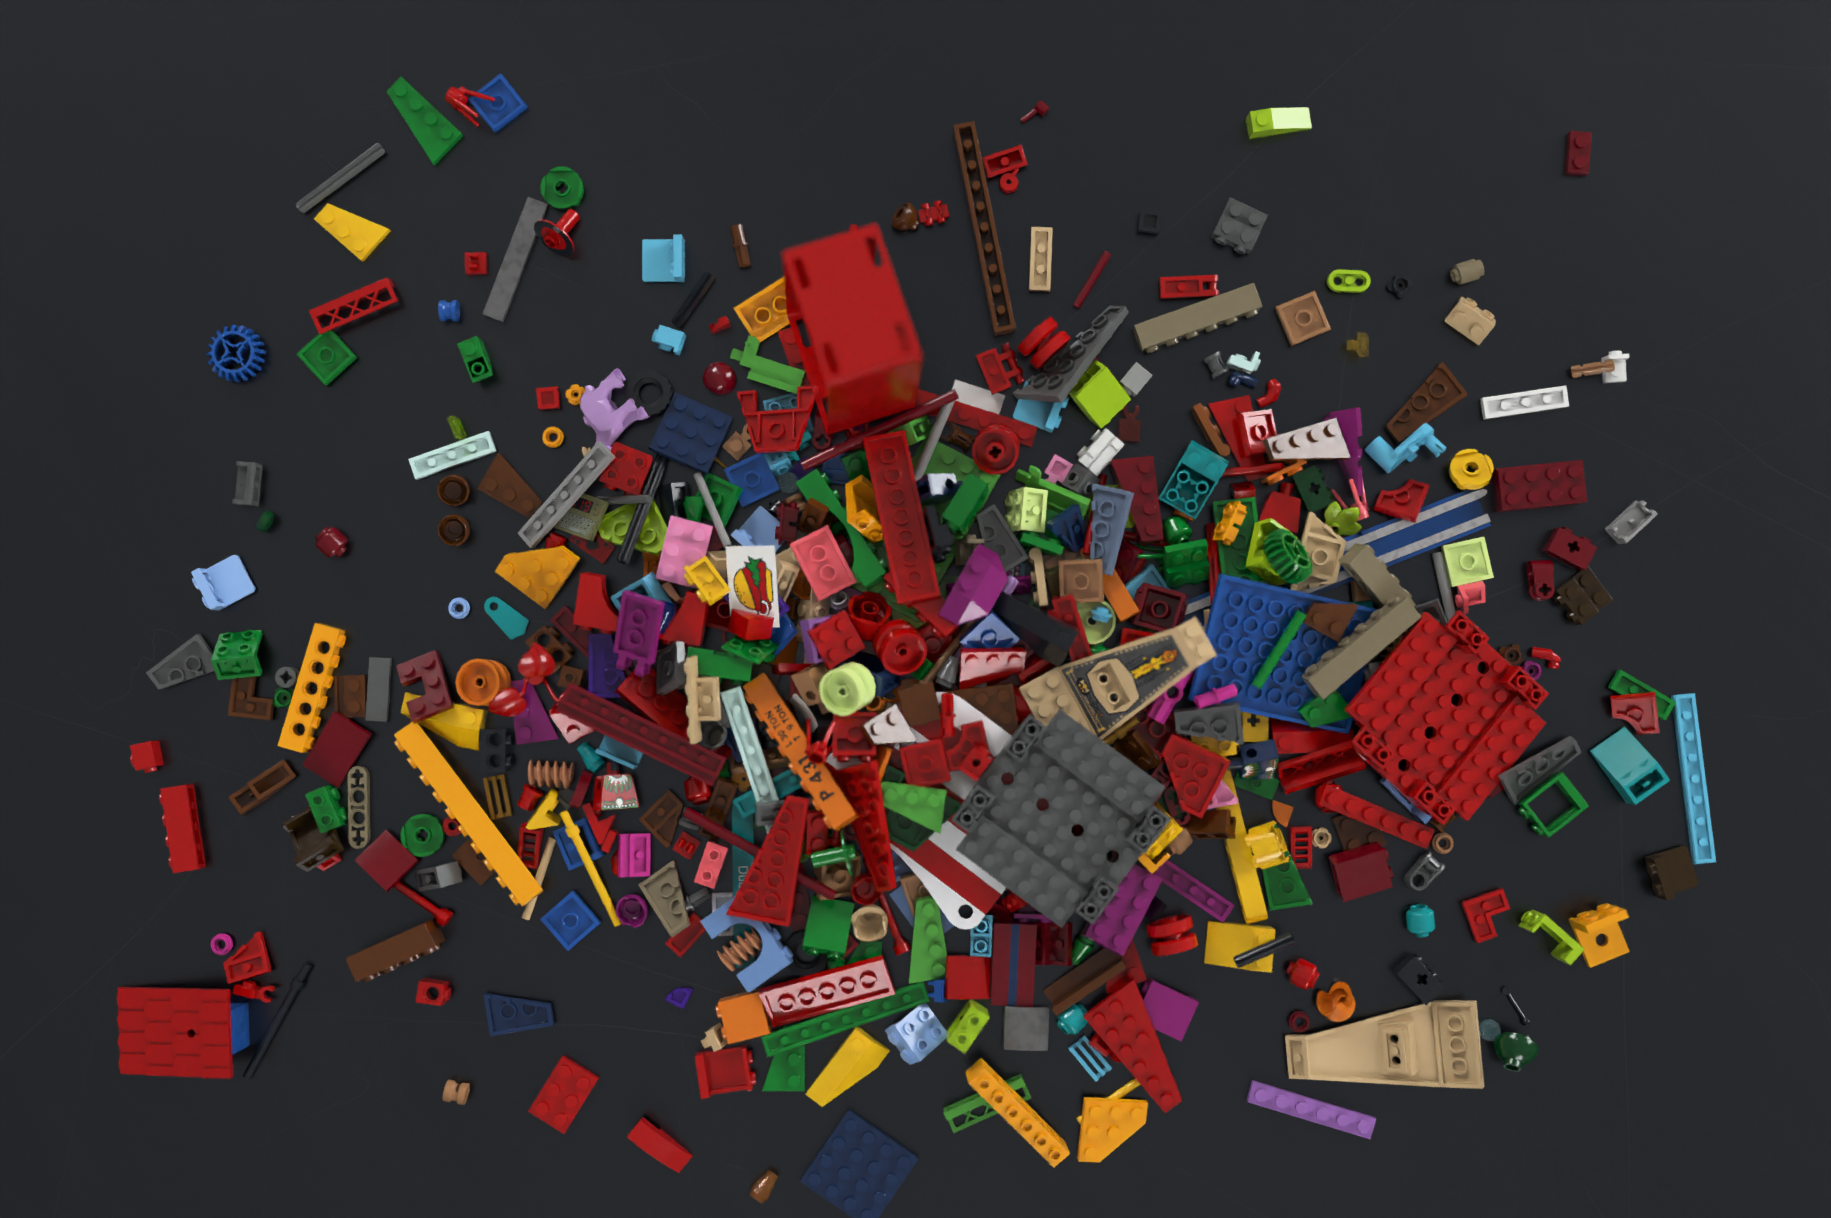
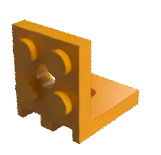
M1604 903L1597 906L1596 910L1581 912L1577 914L1576 918L1568 919L1578 944L1585 949L1582 954L1588 967L1592 968L1630 952L1618 924L1619 921L1629 918L1626 909ZM1599 934H1604L1606 938L1602 945L1596 943V937Z

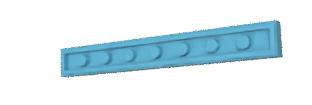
M1695 693L1671 695V699L1676 702L1673 707L1692 864L1716 862Z

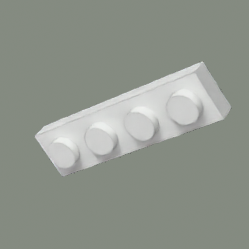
M1566 385L1480 399L1483 420L1569 407Z

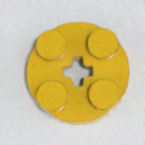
M1465 449L1459 451L1451 460L1449 475L1452 481L1456 483L1457 488L1461 490H1476L1489 484L1494 467L1492 460L1486 454L1482 455L1475 449ZM1468 466H1471L1472 469L1476 468L1474 473L1467 471Z

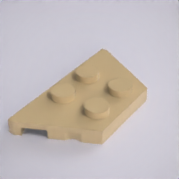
M1308 512L1301 544L1305 546L1306 552L1309 553L1308 556L1312 561L1313 568L1312 573L1305 581L1294 585L1290 583L1289 589L1295 591L1336 583L1341 565L1338 561L1343 557L1346 540L1333 532L1332 528L1318 519L1313 512Z

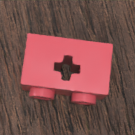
M711 839L707 842L694 879L695 883L713 889L717 886L730 849L729 845Z

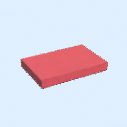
M828 525L789 544L818 602L857 582Z

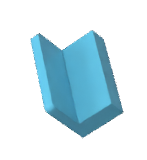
M604 735L600 747L596 748L595 753L631 769L638 768L644 754Z

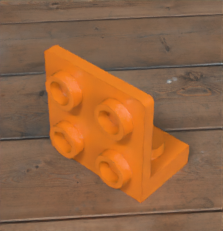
M1304 459L1284 461L1289 464V467L1260 481L1261 485L1267 482L1268 486L1284 479L1283 474L1285 473L1289 477L1303 470L1302 465L1307 463V461H1304Z

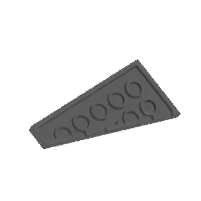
M1109 306L1091 322L1092 327L1076 335L1077 340L1071 346L1065 345L1043 365L1044 370L1040 374L1032 375L1027 380L1028 385L1022 390L1018 388L1013 392L1016 399L1062 403L1129 313L1126 306Z

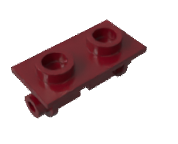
M783 500L782 505L777 507V518H780V527L776 526L775 539H779L778 545H781L782 541H786V545L796 541L797 526L789 525L790 522H798L799 507H797L796 502H789V505H785L786 500Z

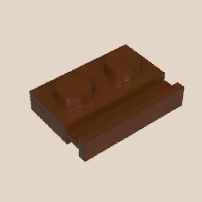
M367 675L334 676L335 711L347 718L366 717Z

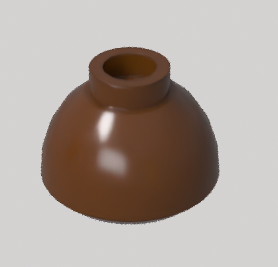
M910 202L902 204L892 217V227L899 230H915L920 221L917 219V212Z

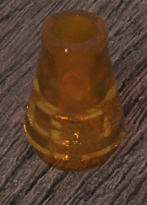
M768 1169L751 1187L752 1190L749 1195L761 1204L765 1200L768 1201L778 1176Z

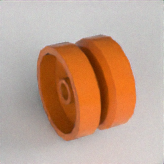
M477 658L469 660L461 666L455 683L457 692L462 700L471 705L489 706L490 702L500 691L511 688L512 682L510 673L503 664L494 660Z

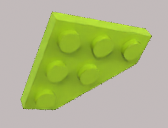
M654 498L634 549L659 556L662 553L668 526ZM625 504L604 515L598 529L604 541L622 546L637 504Z

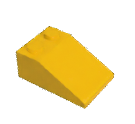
M1208 920L1204 963L1272 973L1273 954L1241 968L1236 966L1233 957L1275 939V929L1271 926L1231 922L1222 923L1221 921Z

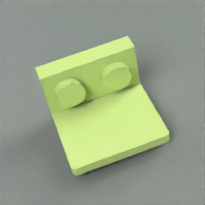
M1022 487L1008 492L1005 498L1007 509L1004 520L1013 533L1018 531L1045 532L1048 490Z

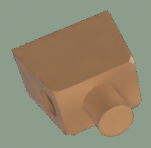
M823 662L812 664L791 676L807 706L818 704L821 714L830 711L821 700L819 693L820 682L823 676L832 670L827 669Z

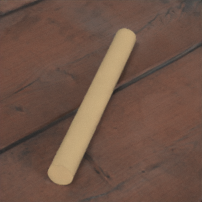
M548 837L535 876V880L540 886L542 885L556 843V839L553 837ZM537 897L526 904L522 915L523 919L530 920Z

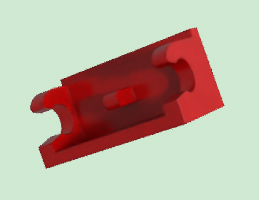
M1035 653L1025 659L1024 671L1016 674L1021 683L1025 685L1039 677L1040 673L1044 674L1056 665L1040 658Z

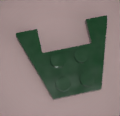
M888 764L884 781L901 783L905 772ZM948 795L945 797L942 824L949 820L962 804ZM884 806L889 839L914 852L934 834L935 831Z

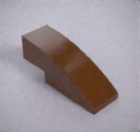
M283 759L246 783V786L228 798L239 814L243 816L292 781L296 775Z

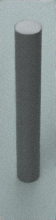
M651 495L597 497L607 501L609 505L651 503L652 501Z

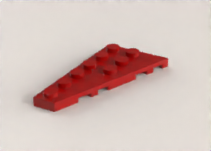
M1133 977L1087 1011L1084 1018L1164 1113L1179 1104L1182 1101V1097L1161 1048L1151 1018L1146 1010L1136 980Z

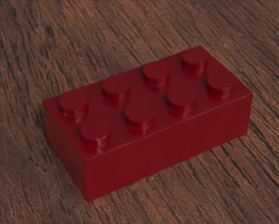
M1583 460L1497 468L1493 470L1491 476L1495 513L1577 505L1587 502Z

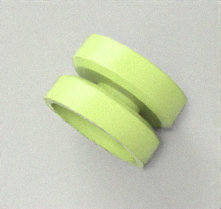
M1108 602L1076 603L1089 644L1104 642L1112 635L1116 625V616ZM1097 606L1109 609L1112 618H1109L1108 622L1094 620L1096 621L1095 624L1090 625L1088 623V619L1092 617L1091 609H1096Z
M850 662L826 673L820 682L819 693L823 704L829 711L836 715L845 716L871 703L875 696L876 685L872 674L866 667L859 663Z

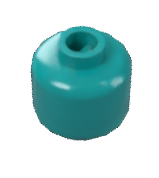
M1425 904L1410 906V909L1406 912L1408 931L1416 934V937L1429 936V932L1435 929L1433 910Z
M1073 1004L1057 1015L1058 1022L1056 1024L1066 1035H1076L1088 1023L1084 1018L1087 1010L1081 1004Z

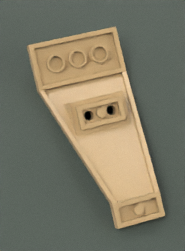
M1432 1000L1427 1005L1423 1003L1309 1035L1288 1034L1285 1036L1289 1079L1483 1089L1485 1087L1477 1001ZM1393 1035L1398 1037V1042L1393 1040ZM1395 1056L1400 1058V1063L1395 1061Z

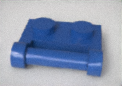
M587 817L574 822L578 827L582 826L593 854H590L591 860L593 861L605 856L604 851L599 847ZM566 826L553 831V834L570 871L584 865L572 838H569L565 831Z

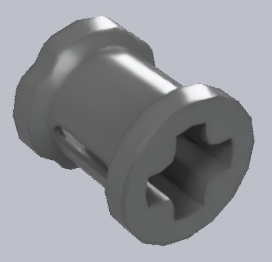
M1220 351L1203 360L1208 364L1213 379L1230 370L1222 361Z

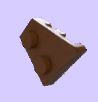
M1310 603L1305 612L1307 616L1303 623L1339 642L1358 605L1354 603Z

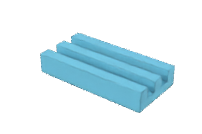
M1084 1034L1069 1046L1068 1049L1095 1082H1097L1112 1067L1098 1051L1088 1044L1090 1040ZM1083 1041L1105 1066L1103 1069L1081 1044ZM1076 1047H1078L1082 1051V1053L1097 1069V1074H1095L1092 1071L1088 1064L1078 1054V1052L1075 1050Z

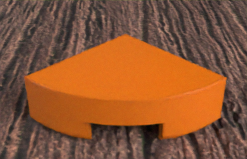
M1272 800L1271 809L1278 823L1287 827L1294 807Z

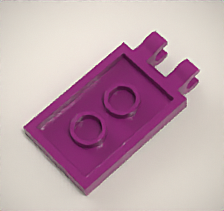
M629 590L623 591L613 649L614 653L619 654L616 668L623 671L626 667L630 668L633 659L637 661L635 675L644 677V673H650V665L655 663L665 602Z

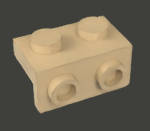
M1462 296L1444 320L1477 345H1480L1493 329L1496 322L1495 316L1485 309L1482 311L1477 307V303L1469 297L1465 299Z

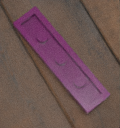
M1166 860L1152 873L1163 879V883L1222 923L1235 906L1169 860Z

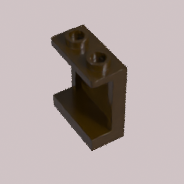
M310 806L282 823L283 829L289 832L297 856L293 858L296 866L306 872L344 850L336 828L320 833Z

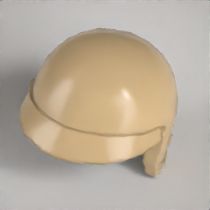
M874 904L861 906L852 915L851 923L858 940L873 942L882 939L886 935L888 926L887 914L881 907Z

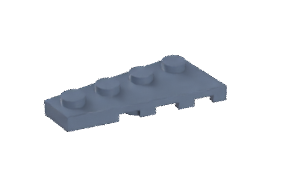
M1092 483L1093 501L1091 510H1093V523H1091L1092 542L1090 546V559H1102L1103 574L1112 576L1134 493Z

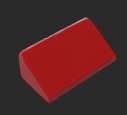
M1022 145L982 157L987 178L1028 165Z

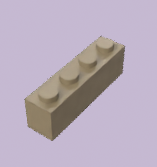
M1355 543L1338 561L1378 609L1384 607L1387 604V600L1395 595L1407 597L1413 606L1416 605L1411 599L1412 595L1399 585V579L1387 571V565L1382 560L1376 558L1374 555L1375 551L1369 545Z

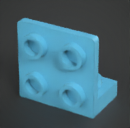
M673 234V239L642 240V280L644 282H685V240L682 234Z

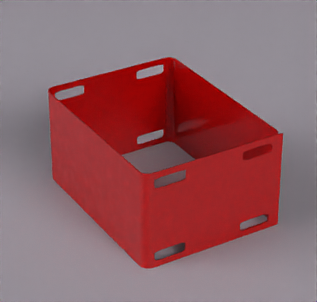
M877 223L782 251L787 317L810 386L816 385L818 387L815 401L827 435L915 408L923 360ZM876 243L883 261V265L875 267ZM804 319L812 341V346L806 348L802 343L796 321ZM901 320L905 324L912 344V350L904 352L895 329V322ZM826 397H827V415H826V412H825V409H824V406H823V402H822V399H823V398H826Z

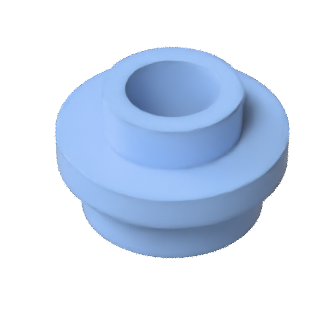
M455 598L449 603L448 610L452 617L462 619L469 614L470 605L464 598ZM459 604L463 606V610L461 612H458L456 610V607Z

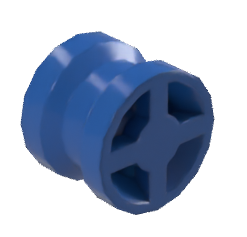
M452 300L451 302L439 301L438 315L440 321H446L447 319L459 321L460 306L458 300Z

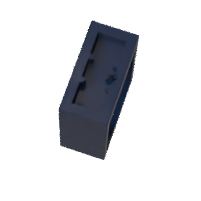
M862 651L836 665V668L845 663L855 662L866 667L874 678L876 685L875 696L881 697L901 686L902 675L892 674L883 666L877 656Z

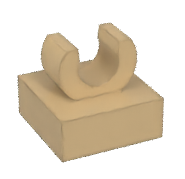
M721 1023L712 1026L705 1032L706 1037L701 1040L704 1048L712 1046L715 1052L728 1044L727 1039L722 1037Z

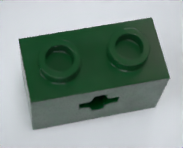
M1316 465L1288 477L1291 484L1294 485L1293 489L1297 498L1301 499V506L1305 515H1308V512H1315L1332 503L1333 494L1329 487H1325L1323 472ZM1315 486L1316 490L1310 493L1308 489Z

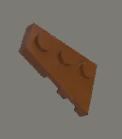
M498 452L477 489L530 519L544 502L505 460L501 453Z

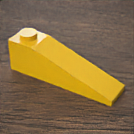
M405 692L401 713L410 718L406 702L422 695ZM453 702L454 708L417 722L458 747L480 751V729L485 728L489 709Z
M854 1027L805 1095L823 1107L877 1069L890 1050L860 1027Z

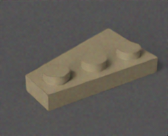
M673 860L638 884L671 937H674L690 925L676 862Z

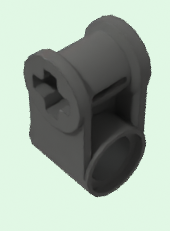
M1428 850L1419 857L1413 867L1405 874L1404 883L1410 889L1424 890L1444 870L1445 865L1439 863ZM1415 875H1418L1420 877V882L1418 885L1414 886L1412 881L1413 877Z

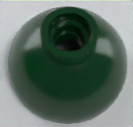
M1505 1032L1494 1039L1496 1054L1504 1062L1503 1067L1507 1070L1518 1072L1521 1070V1066L1531 1063L1537 1056V1044L1523 1034Z

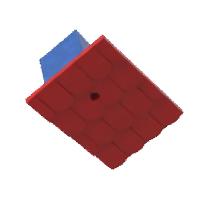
M118 988L117 1022L119 1026L120 1074L201 1078L233 1077L232 1055L250 1045L248 1002L231 1003L230 989Z

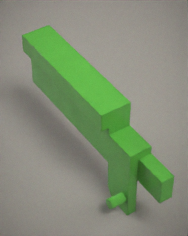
M748 335L744 351L733 348L730 358L740 361L739 365L751 368L748 373V379L797 394V387L803 386L806 371L756 356L760 344L756 337Z
M1031 465L1028 472L1018 469L1015 480L1025 483V487L1048 490L1047 509L1061 513L1073 504L1079 505L1084 522L1091 499L1042 479L1041 470Z

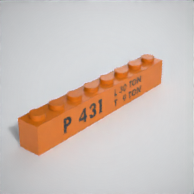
M763 672L743 686L746 691L744 697L750 705L753 703L757 708L754 712L761 722L765 721L768 725V728H766L767 733L772 740L776 738L780 744L777 746L779 752L783 757L787 756L791 761L788 765L795 775H800L802 788L806 793L810 791L814 797L811 801L818 811L820 809L825 815L823 820L828 828L831 829L833 827V829L839 831L859 817L825 763L814 764L808 759V754H805L806 734L769 676Z

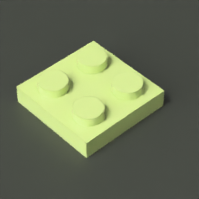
M1485 537L1441 546L1450 587L1494 578Z

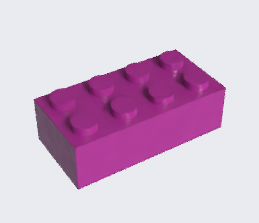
M1134 864L1118 885L1119 890L1094 924L1087 921L1081 935L1112 953L1123 956L1163 879Z

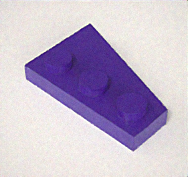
M589 634V691L602 698H621L615 691L624 682L625 676L623 670L616 668L618 655L613 652L614 643L611 634Z

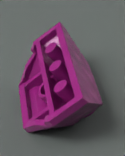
M978 544L940 610L939 616L957 626L988 616L1008 580L997 553Z

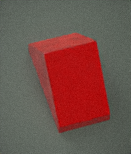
M732 609L728 630L744 640L770 639L774 617Z

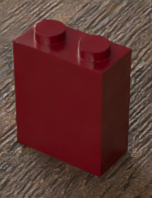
M1377 841L1328 856L1336 890L1343 902L1393 887L1391 879L1394 878L1393 872L1387 864L1389 854L1385 847L1382 848Z

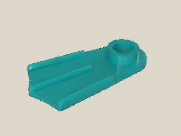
M490 597L485 601V612L511 640L525 634L529 623L526 617L498 597ZM493 602L498 604V608L495 611L490 607Z

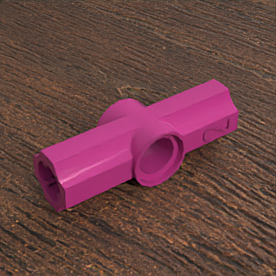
M1194 670L1173 685L1175 692L1172 696H1167V690L1158 696L1146 715L1164 724L1175 703L1182 698L1183 689Z

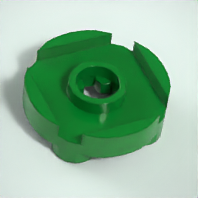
M562 166L555 167L541 181V194L549 206L557 210H568L580 204L584 194V185L578 174L572 169ZM561 183L568 187L563 194L557 190V187H561Z
M430 814L412 816L401 829L402 845L418 857L434 854L443 846L445 840L443 824L438 817ZM421 829L428 833L426 841H422L421 837L418 838V833H421Z

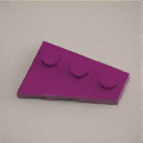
M524 680L511 681V688H516L520 693ZM528 683L525 695L523 696L526 699L527 706L522 713L513 716L517 745L560 739L535 686Z

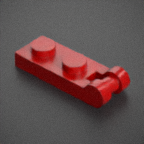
M1218 275L1160 277V300L1215 297L1219 295V290H1217ZM1203 283H1208V290H1203Z

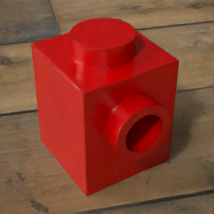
M159 740L130 746L132 753L130 761L132 766L135 767V771L143 770L144 773L157 771V766L164 765Z

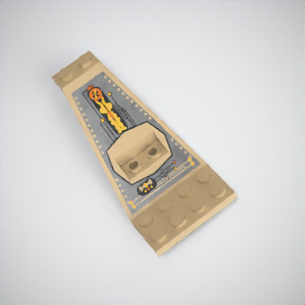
M1194 617L1175 628L1056 667L1017 689L1025 700L1032 716L1045 726L1048 725L1060 709L1102 740L1196 667L1217 655L1198 620ZM1101 675L1106 677L1105 683L1100 682L1099 677ZM1111 694H1114L1117 699L1115 702H1112L1110 700Z

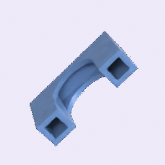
M733 897L700 922L711 939L718 937L737 923L751 925L759 932L762 939V951L759 958L736 975L749 993L794 961L792 959L793 953L788 946H784L781 943L779 932L775 928L772 929L769 923L726 915L734 900Z

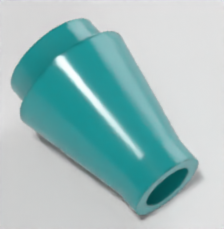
M584 742L577 748L588 771L596 774L606 766L605 757L595 753L596 750L587 742Z

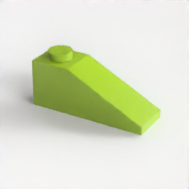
M1308 107L1268 108L1250 111L1246 117L1249 139L1312 128Z

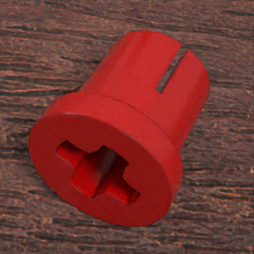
M526 783L523 786L524 791L517 805L524 810L532 812L538 799L542 798L544 792L540 788Z

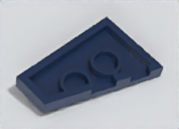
M489 993L483 994L490 1037L555 1025L551 1003Z

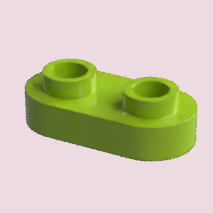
M1338 269L1334 270L1327 278V285L1334 292L1361 293L1371 283L1368 273L1362 270ZM1335 278L1340 280V285L1334 283ZM1356 279L1361 281V286L1355 284Z

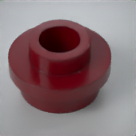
M1295 1011L1290 1015L1288 1023L1293 1031L1302 1033L1309 1028L1310 1018L1303 1011ZM1297 1018H1302L1300 1025L1295 1023Z

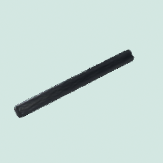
M658 453L656 454L641 495H651L653 500L669 458ZM651 503L637 504L617 556L619 563L626 565L629 563Z

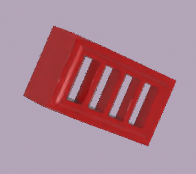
M523 822L519 830L518 857L526 868L538 870L544 828L529 830L525 828L527 822ZM526 839L535 840V843L526 842ZM525 848L535 849V851H534V852H533V851H526V850H524V849H525ZM523 856L534 857V860L523 859Z
M1288 826L1289 852L1294 863L1295 859L1306 858L1305 863H1295L1296 868L1311 869L1312 826ZM1305 833V837L1295 838V834ZM1295 842H1306V846H1295ZM1295 850H1306V854H1295Z

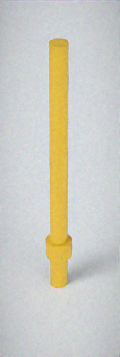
M568 810L562 811L560 816L566 826L565 831L568 837L572 838L614 927H617L622 922L616 916V909L579 835L580 830L577 824L573 823Z

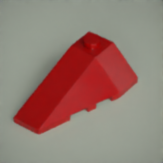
M1268 717V740L1274 739L1278 754L1312 753L1354 738L1353 729H1350L1349 734Z

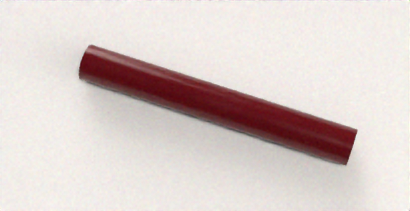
M1104 251L1074 301L1073 307L1081 308L1111 256L1109 252Z

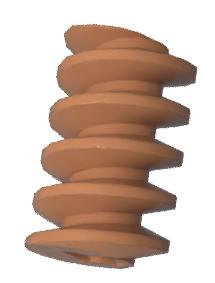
M531 759L528 765L530 786H535L538 783L539 787H543L546 783L548 788H552L554 784L556 788H560L563 784L565 789H569L574 778V762L571 763L570 768H567L566 762H563L560 768L557 761L554 762L553 767H550L549 761H546L545 765L542 766L541 760H538L536 766H533Z
M752 926L751 934L746 930L743 931L744 939L739 935L736 936L737 944L732 940L729 941L730 949L723 945V954L717 950L719 958L731 971L736 970V964L742 966L743 959L749 961L750 954L755 957L757 949L762 951L761 936Z

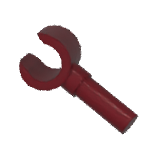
M1039 101L1034 109L1020 120L1024 123L1037 112L1044 116L1049 110V106L1043 101Z

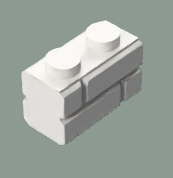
M1106 428L1102 432L1098 429L1091 437L1093 443L1088 448L1084 445L1077 454L1079 459L1076 462L1089 469L1096 476L1100 474L1125 445Z

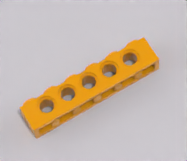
M322 623L314 624L277 746L300 753L309 752V749L313 748L315 743L314 732L321 723V717H319L321 709H324L326 706V693L334 680L332 673L339 664L340 656H338V653L346 641L345 630ZM325 642L330 645L328 653H324L322 650ZM319 662H321L324 666L323 672L321 674H319L316 670V666ZM312 683L317 685V692L315 694L310 691ZM306 703H308L311 706V712L309 714H306L304 712V706ZM299 724H303L305 727V732L302 735L298 732Z
M982 1058L965 1071L968 1083L1054 1168L1070 1154L1066 1142Z

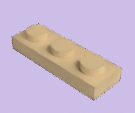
M1031 227L1029 291L1050 292L1053 227Z

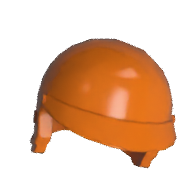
M1337 982L1330 988L1328 993L1325 991H1318L1316 1004L1318 1010L1328 1020L1342 1022L1353 1014L1356 1002L1347 983Z

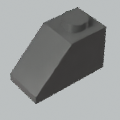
M458 861L414 871L419 892L463 882L461 877L462 870Z

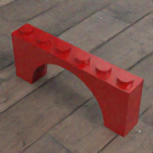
M590 572L580 573L573 624L579 625V629L583 630L598 628L601 633L612 634L613 631L616 632L619 612L613 607L608 597L606 575ZM687 591L678 612L668 621L661 623L659 639L663 640L664 644L671 645L675 641L684 642V647L697 648V646L703 644L709 604L706 601L702 603L695 593L696 591Z

